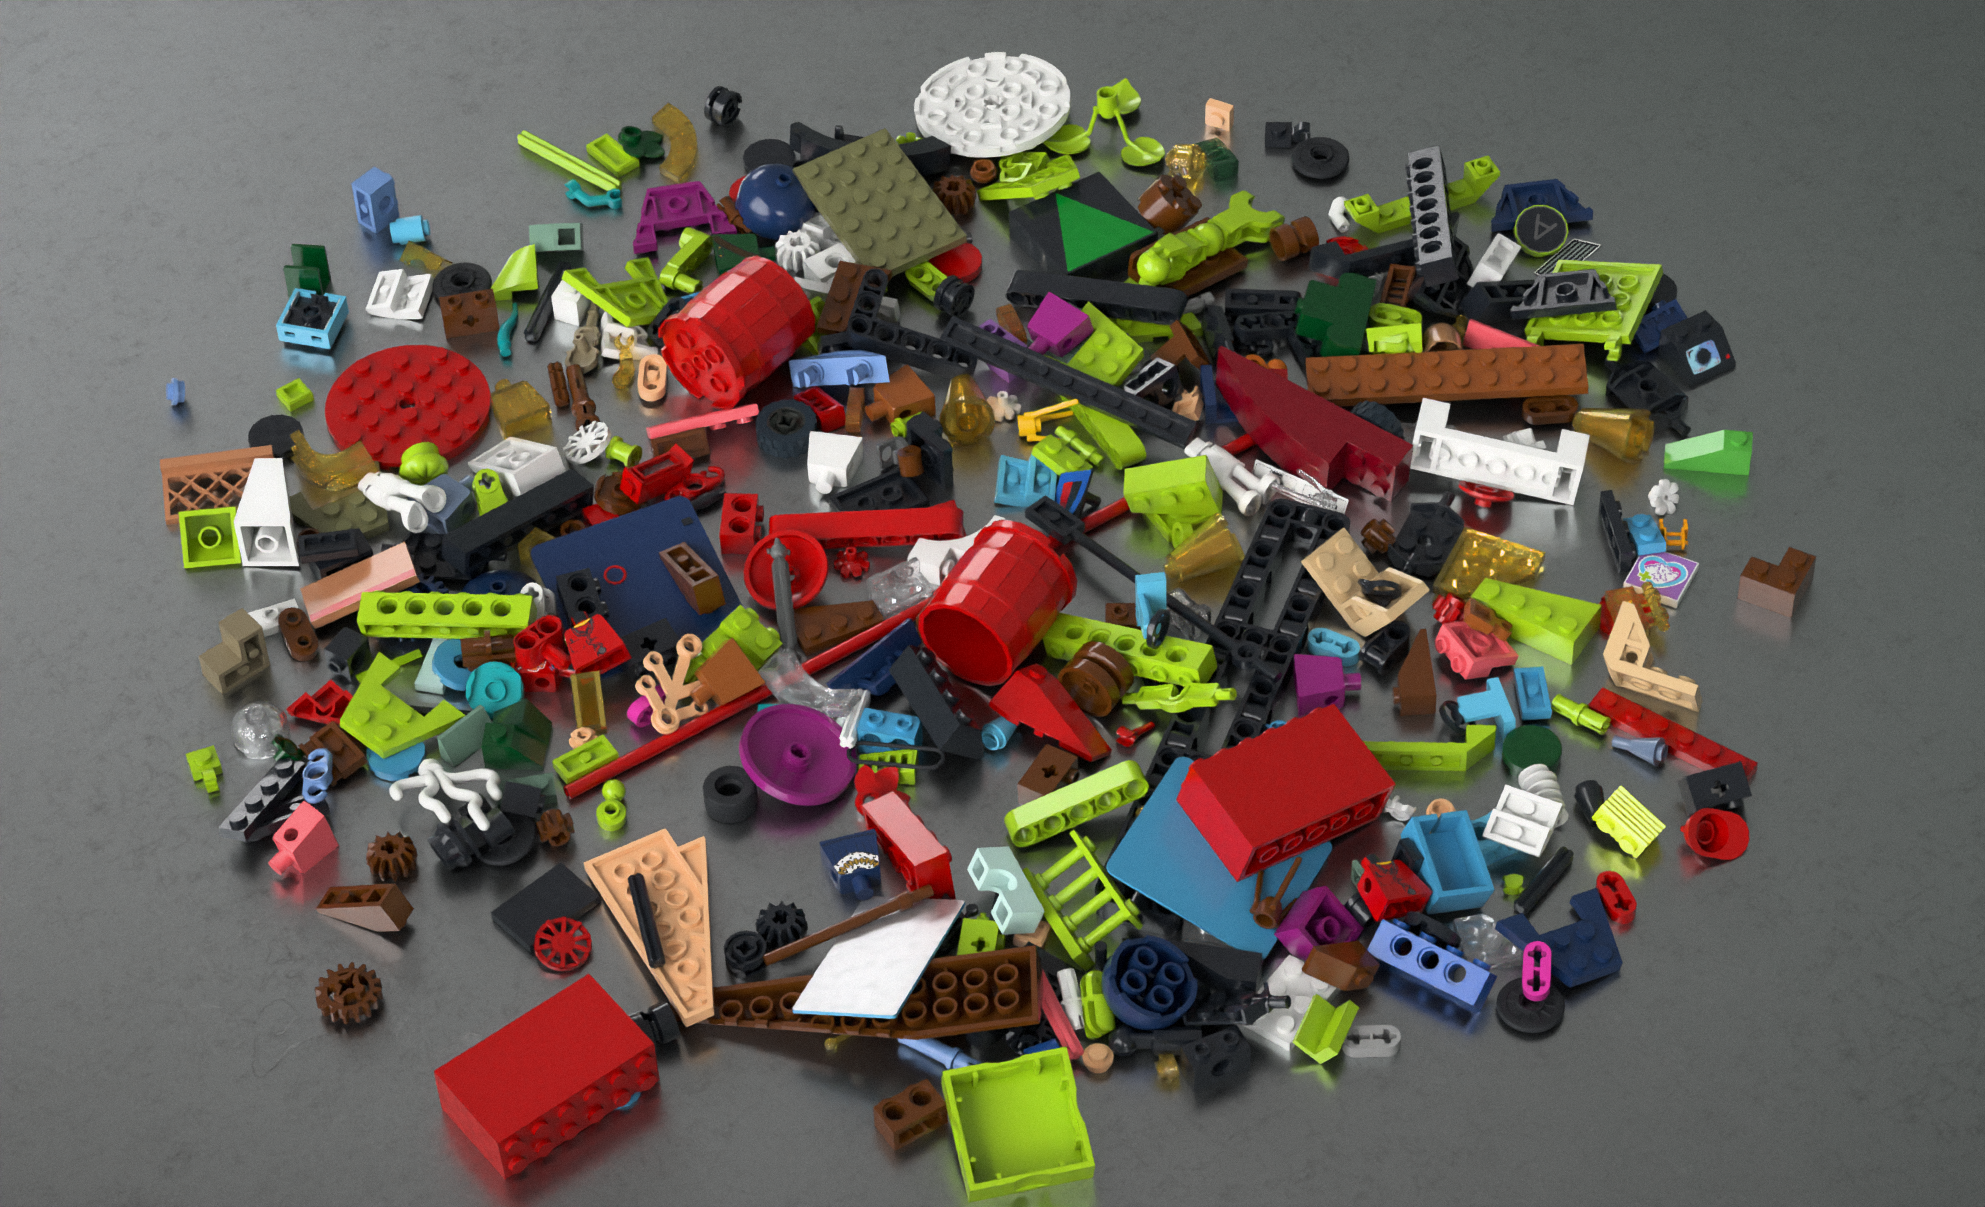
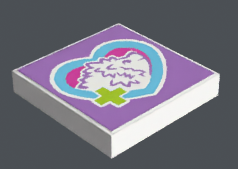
M1668 552L1639 555L1624 581L1623 590L1633 591L1634 594L1642 595L1648 599L1677 608L1698 571L1699 563Z

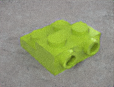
M739 605L702 642L701 653L708 658L722 642L733 637L758 672L778 653L783 643L780 641L779 633L774 628H765L759 622V616L752 608L745 609Z

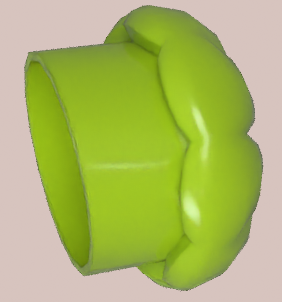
M421 442L409 447L401 457L402 464L399 469V476L404 480H408L411 484L422 486L441 474H448V462L445 457L440 455L438 447L434 443Z

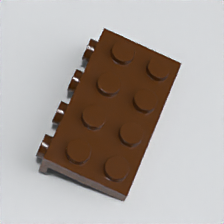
M1206 217L1173 234L1176 235L1183 231L1188 232L1189 229H1194L1199 224L1207 223L1210 218ZM1157 241L1140 250H1136L1130 256L1127 275L1138 284L1141 277L1137 271V261ZM1233 247L1226 248L1214 256L1206 257V260L1201 261L1197 266L1186 271L1180 280L1165 285L1158 284L1155 287L1177 289L1184 292L1188 297L1247 268L1248 259Z

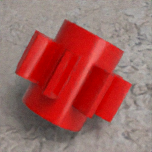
M1449 592L1446 597L1439 594L1432 604V608L1436 610L1433 617L1441 624L1461 622L1464 620V606L1466 602L1452 592Z

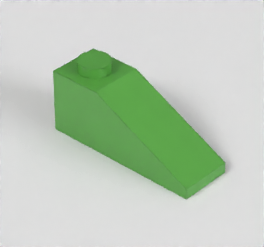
M1721 430L1665 444L1664 468L1749 476L1753 432Z

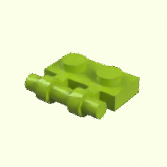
M1062 425L1058 426L1055 430V434L1061 438L1060 440L1049 434L1037 443L1031 452L1034 457L1059 476H1061V473L1092 470L1093 466L1088 463L1089 461L1098 467L1104 460V457L1097 453V448L1092 444L1087 445L1078 438V434L1072 429L1067 430ZM1069 447L1074 448V449H1075L1076 451H1078L1080 454H1079V455L1076 454V453H1075L1074 451H1072Z

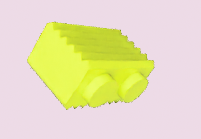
M1622 785L1592 816V820L1596 821L1598 828L1605 833H1609L1611 837L1615 838V841L1619 842L1621 849L1626 853L1632 854L1634 858H1638L1666 827L1662 821Z

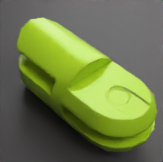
M1099 970L1089 971L1080 981L1085 1034L1091 1040L1098 1039L1116 1028L1114 1014L1103 996L1101 985L1103 972Z

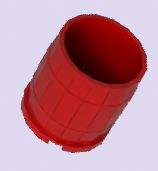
M753 256L745 258L741 263L721 274L720 277L691 299L678 314H672L665 319L658 328V337L661 338L663 336L665 346L661 349L664 361L674 377L691 395L698 400L703 396L714 402L711 406L719 410L731 409L742 400L748 391L757 387L782 364L788 361L794 352L815 332V316L811 303L801 286L786 270L769 259Z
M1004 519L993 521L990 526L984 527L974 538V545L963 554L957 564L947 574L933 593L926 608L919 615L918 630L924 645L936 655V660L953 674L971 683L985 686L1003 684L1016 667L1032 653V650L1056 621L1059 612L1076 595L1078 580L1072 563L1063 553L1059 557L1048 546L1051 541L1048 537L1021 522Z

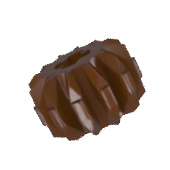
M952 174L949 178L942 176L940 181L934 182L932 189L945 208L955 218L957 214L966 215L968 210H973L975 199L977 198L975 186H973L971 179H965L963 175L954 177Z
M387 831L385 837L376 835L375 842L368 843L366 862L374 877L380 876L383 882L388 878H392L396 882L399 876L407 878L409 871L415 870L418 854L410 836L403 837L400 831L395 835H391Z

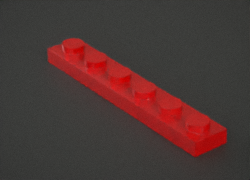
M1604 687L1600 689L1588 704L1589 709L1611 719L1610 725L1636 738L1663 737L1665 744L1668 745L1669 754L1704 771L1739 761L1742 762L1747 781L1757 771L1758 762Z

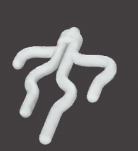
M433 758L422 761L418 768L419 776L398 780L389 788L392 799L399 801L403 798L402 791L427 786L419 794V803L424 808L434 811L441 822L448 823L451 820V814L441 801L432 798L437 794L441 786L445 794L450 798L469 802L468 812L482 831H487L490 828V822L480 809L483 804L481 796L475 791L459 789L454 785L486 780L487 792L493 800L498 801L503 795L498 787L501 783L500 776L494 770L481 768L449 773L444 771L441 764Z

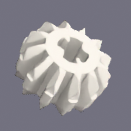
M800 229L794 233L788 230L787 235H780L775 246V255L779 266H783L786 271L793 269L796 274L799 270H803V260L821 252L817 237L812 236L810 231L802 233Z

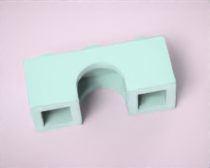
M1009 846L977 848L967 870L979 891H993L999 894L991 914L1002 935L1034 933L1045 911Z

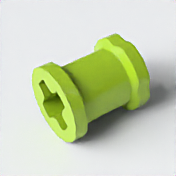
M614 436L606 447V458L619 460L624 463L625 467L630 468L638 465L640 462L642 447L638 445L632 446L623 442V438Z

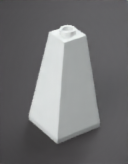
M282 458L254 459L234 519L243 566H299L300 564Z

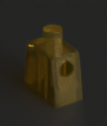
M502 379L496 383V391L492 392L490 397L493 414L503 441L510 436L517 438L552 424L549 403L527 381L511 384L509 380Z

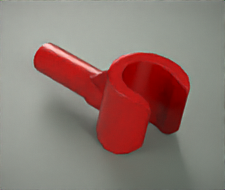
M1151 721L1133 730L1122 725L1117 730V734L1120 737L1116 739V742L1130 748L1135 744L1137 737L1155 728V725Z

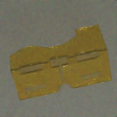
M408 241L400 258V261H406L407 263L405 264L407 265L410 264L411 260L420 259L424 261L429 270L439 269L443 260L453 263L411 241Z

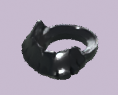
M1361 578L1358 580L1362 593L1371 601H1375L1384 607L1390 603L1391 599H1397L1402 595L1401 586L1395 582L1386 580L1369 581ZM1378 586L1392 587L1394 588V590L1376 591L1374 590V588Z

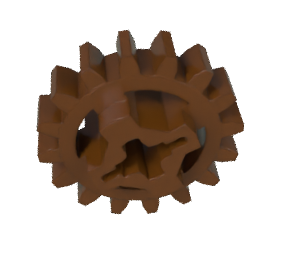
M351 962L348 968L338 964V971L334 972L328 969L326 970L328 978L320 977L318 979L320 986L315 987L317 1007L321 1009L324 1017L331 1015L332 1022L334 1023L339 1018H343L344 1024H348L351 1018H354L359 1023L361 1015L364 1014L370 1018L372 1016L370 1009H379L380 1007L378 1000L383 999L381 980L376 977L374 969L367 972L365 964H362L358 969L355 968L354 962Z

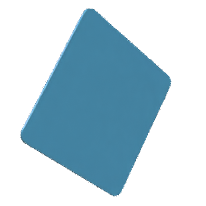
M1178 757L1109 859L1106 866L1107 871L1114 878L1233 948L1262 953L1263 960L1268 956L1278 939L1274 935L1278 928L1266 929L1260 927L1253 919L1254 914L1250 913V908L1254 901L1258 873L1237 882L1177 802L1176 798L1180 792L1181 784L1188 774L1189 766L1194 762L1188 757ZM1330 841L1263 870L1261 900L1268 896L1275 897L1291 866L1299 856L1302 858V861L1280 901L1282 903V910L1294 898H1298L1303 891H1307L1332 851Z

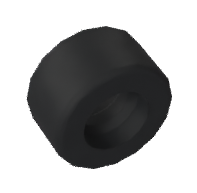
M730 765L719 767L710 772L704 780V804L707 813L713 819L723 823H736L750 817L756 810L758 802L757 786L744 768ZM730 792L738 793L733 796H723L724 794Z

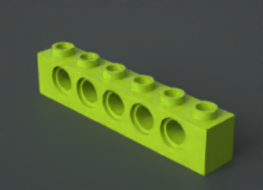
M376 590L373 592H362L357 623L361 634L366 637L464 639L484 637V630H490V636L513 634L514 639L520 631L536 621L537 608L533 596L521 593L515 595L487 593L484 595L466 592L458 594H442L440 592L413 593L410 591L391 593Z
M1060 612L1056 621L1043 637L1047 656L1069 661L1072 660L1084 643L1090 641L1101 642L1112 647L1129 663L1134 676L1183 687L1188 683L1207 684L1217 668L1212 645L1166 636L1158 649H1152L1147 646L1146 639L1143 638L1142 631L1139 629Z

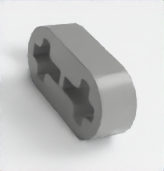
M1392 1025L1351 1026L1342 1044V1050L1346 1055L1354 1058L1393 1056L1400 1050L1401 1033ZM1383 1038H1389L1391 1043H1385ZM1352 1039H1358L1359 1044H1353Z

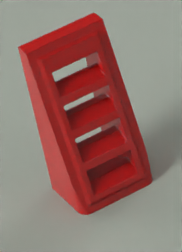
M818 386L793 396L794 400L802 401L805 405L812 408V411L816 414L817 428L820 431L829 433L846 425L847 420L844 406Z

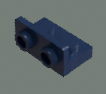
M1676 299L1669 303L1666 300L1660 301L1651 307V313L1643 316L1634 338L1644 355L1659 347L1661 330L1687 319L1686 314Z

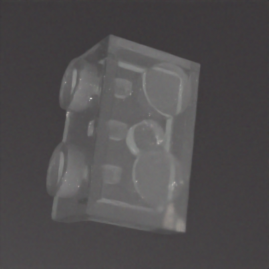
M917 557L903 561L867 579L868 599L873 600L885 620L933 596L935 589L920 572V561Z

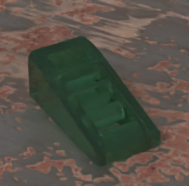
M1218 137L1193 144L1195 152L1214 181L1238 174V159Z

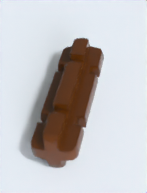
M558 361L549 363L547 368L555 405L558 407L568 406L570 399L562 364Z

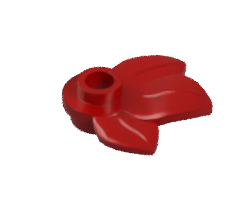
M864 764L855 775L854 784L858 792L855 798V807L859 814L864 816L862 805L865 804L864 801L867 797L874 800L893 791L902 801L906 800L909 803L910 796L896 790L899 779L897 767H886L874 773L868 765Z

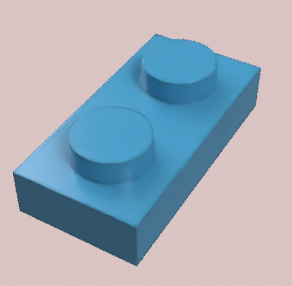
M1637 514L1630 518H1623V521H1626L1628 524V538L1630 542L1634 543L1638 556L1666 552V541L1651 515Z
M1543 666L1514 668L1513 676L1521 719H1550L1552 709Z

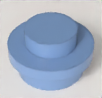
M172 378L171 383L166 384V399L171 400L172 405L184 403L185 383L184 381H178L177 378Z

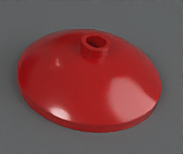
M781 530L761 539L748 554L744 565V582L752 598L763 607L775 611L776 604L772 576V563L774 559L770 554H767V549H771L774 545L775 538H779L781 543L787 549H790V555H786L785 560L789 564L790 576L795 575V578L790 581L793 610L805 606L821 592L826 583L829 570L827 555L821 544L814 537L798 530Z

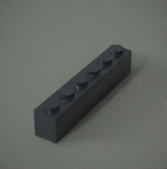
M573 469L557 475L549 481L443 535L442 558L466 575L583 513V508L593 505L594 485Z

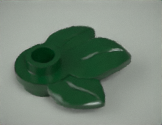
M634 126L623 127L618 134V142L623 145V150L630 156L640 158L645 155L649 158H657L665 154V150L658 144L664 137L662 134L647 130L642 131Z

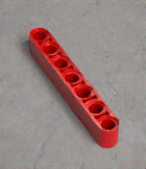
M957 507L780 514L769 518V534L781 530L802 531L814 537L823 549L915 545L919 538L934 541L963 538L964 511Z

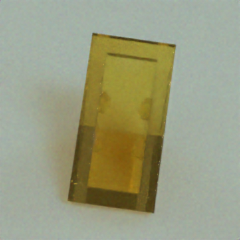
M592 671L570 674L577 729L581 727L591 728L594 731L607 729L600 672Z

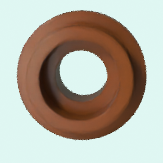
M979 159L971 167L970 175L976 182L987 183L996 178L997 169L992 161Z

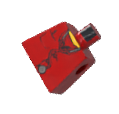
M579 611L571 617L574 627L566 630L564 636L573 668L582 684L632 658L622 639L601 614H596L589 618L587 612Z
M1369 854L1361 861V866L1365 871L1357 884V889L1376 922L1382 921V919L1390 920L1405 917L1408 911L1422 913L1432 891L1403 861L1381 862L1375 854Z

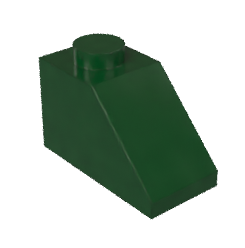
M485 724L481 744L485 768L544 771L548 749L547 744L516 724Z

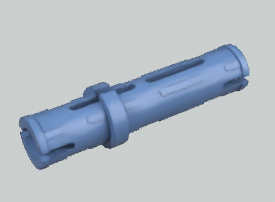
M934 1038L919 1040L898 1039L899 1043L944 1064L947 1070L984 1063L964 1054L963 1049L959 1047L952 1048Z

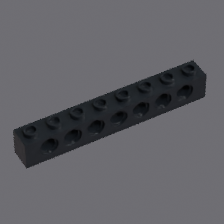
M1438 145L1408 153L1409 164H1405L1408 177L1406 180L1409 189V209L1412 217V237L1415 246L1414 254L1417 261L1415 266L1418 277H1424L1426 287L1459 279L1446 167L1440 146Z

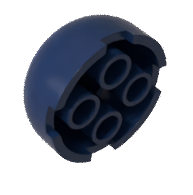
M766 164L755 168L743 179L736 197L735 210L739 211L743 218V224L752 232L768 239L779 240L780 235L788 234V230L793 233L799 229L801 230L803 223L809 221L815 215L817 208L794 175L793 167L784 164Z
M1146 935L1145 938L1125 940L1109 957L1103 969L1101 985L1108 1007L1118 1019L1136 1029L1152 1031L1171 1026L1186 1013L1196 998L1197 978L1194 979L1191 969L1187 964L1189 959L1178 947L1160 937Z

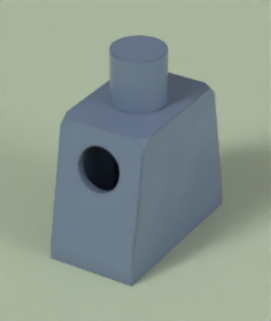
M441 474L424 484L438 486L446 494V504L441 511L433 513L425 509L428 515L427 526L439 534H447L460 527L470 517L475 509L472 494L474 479L471 476L466 475L457 482L448 475ZM407 496L408 501L418 502V501L414 500L413 498H410V497Z

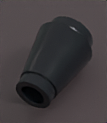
M1587 780L1575 787L1576 793L1574 798L1589 821L1590 826L1598 827L1596 821L1592 820V816L1605 802L1603 787L1596 780Z

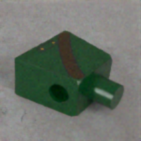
M754 234L712 235L718 277L741 263L747 257L759 256L776 262L774 246L758 248L757 238Z

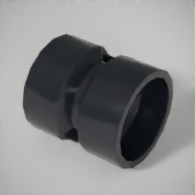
M666 1001L648 1007L647 1013L637 1011L628 1015L651 1039L655 1047L657 1042L666 1044L680 1038L677 1021Z

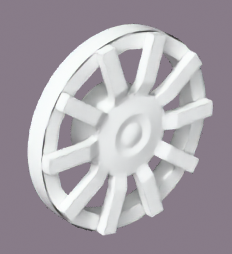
M592 421L591 424L585 427L583 425L580 426L578 432L573 436H569V441L563 447L565 457L570 463L578 465L589 462L605 450L611 440L612 432L604 422Z

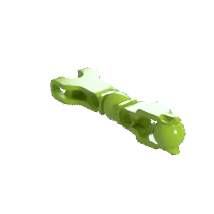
M1246 190L1233 194L1230 198L1229 209L1209 219L1207 223L1199 224L1194 229H1189L1188 232L1183 231L1176 235L1169 232L1158 240L1153 247L1145 251L1137 261V271L1141 277L1139 284L1148 286L1165 285L1180 280L1186 271L1197 266L1201 261L1206 260V257L1214 256L1226 248H1232L1245 241L1256 243L1270 241V230L1284 224L1285 217L1275 210L1262 212L1253 209L1252 203L1255 196Z

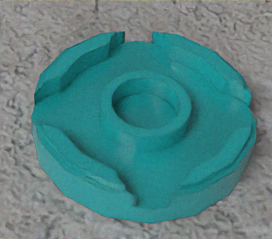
M487 662L470 674L466 683V698L472 709L481 704L485 708L490 720H502L513 715L520 708L524 699V683L521 675L513 667L502 662Z

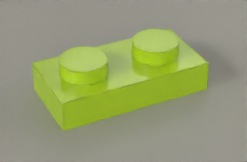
M601 735L552 760L555 771L566 784H569L619 758V754L608 739Z

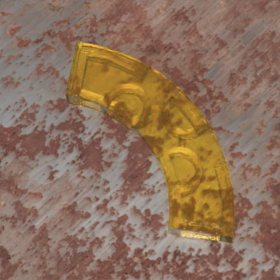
M667 103L652 116V124L660 128L671 142L670 152L666 160L659 166L660 174L681 184L695 165L698 151L697 136L688 117L678 108Z

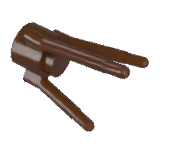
M1300 856L1294 861L1275 897L1268 896L1261 900L1264 872L1262 870L1258 872L1254 901L1250 908V913L1254 914L1253 919L1260 927L1266 929L1278 928L1298 899L1294 898L1282 910V903L1280 901L1302 861Z

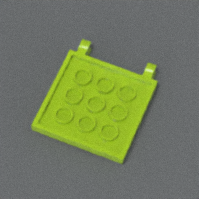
M1558 260L1552 273L1595 269L1600 276V280L1607 286L1608 293L1611 297L1614 296L1617 310L1530 318L1525 328L1526 341L1539 346H1544L1545 339L1605 343L1604 349L1609 350L1607 360L1619 361L1622 344H1631L1663 275L1662 265Z

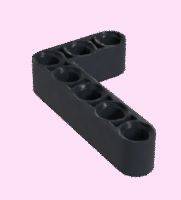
M878 268L866 271L848 320L845 332L846 343L853 348L885 355L887 359L905 365L908 364L909 366L958 382L970 380L974 375L978 359L942 344L939 338L877 319L888 283V277L883 270ZM869 284H876L879 287H872ZM866 306L869 307L871 310H865L862 307ZM854 329H860L863 333H857ZM884 337L890 341H883L880 338ZM906 346H912L916 350H910ZM937 354L940 355L942 358H936L933 355ZM959 363H965L968 367H963Z

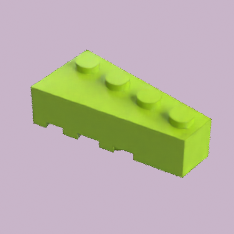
M1488 578L1482 581L1471 596L1473 599L1494 610L1497 618L1506 620L1512 625L1509 630L1512 632L1509 636L1510 638L1570 665L1574 663L1600 628L1602 605Z

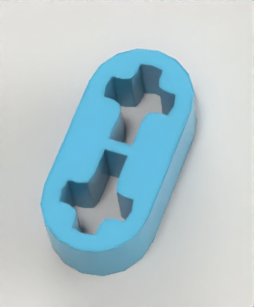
M1315 628L1309 632L1307 647L1311 654L1339 657L1342 660V666L1345 667L1353 666L1359 661L1360 645L1353 638L1326 628Z

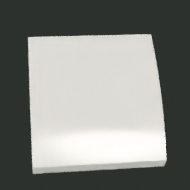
M404 269L379 272L366 307L367 313L394 319H423L433 290L434 277L432 273L407 276Z
M1505 785L1496 809L1492 810L1482 837L1540 857L1558 822L1563 805Z

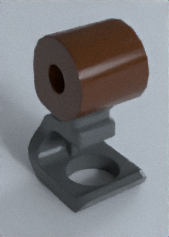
M893 437L876 445L880 469H885L893 464L899 465L900 473L903 477L918 476L925 471L922 465L921 448L915 445L908 446L907 441L903 437ZM890 446L891 456L887 461H883L882 452L886 447Z

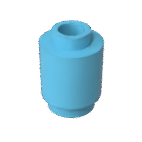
M422 215L398 218L396 222H390L393 243L405 245L426 241V236L430 235L428 219L423 220Z

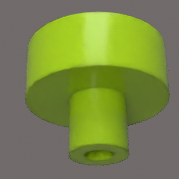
M1175 522L1172 528V544L1174 549L1190 550L1193 542L1200 541V531L1193 530L1189 522Z

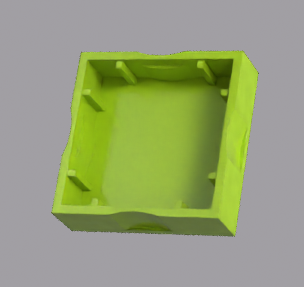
M1067 1046L1022 1055L1006 1062H986L942 1071L941 1085L969 1203L1093 1178L1095 1162L1086 1125L1077 1105V1088Z

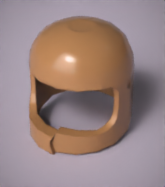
M1448 323L1433 324L1423 333V352L1463 350L1459 332Z

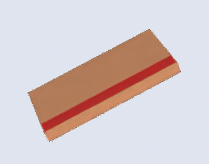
M403 542L300 588L310 622L313 628L317 629L359 610L362 592L380 590L397 593L420 581L406 543Z

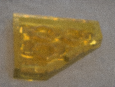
M1464 527L1433 584L1432 593L1441 594L1446 597L1449 592H1452L1466 600L1471 598L1485 578L1514 585L1534 580L1545 560V552Z

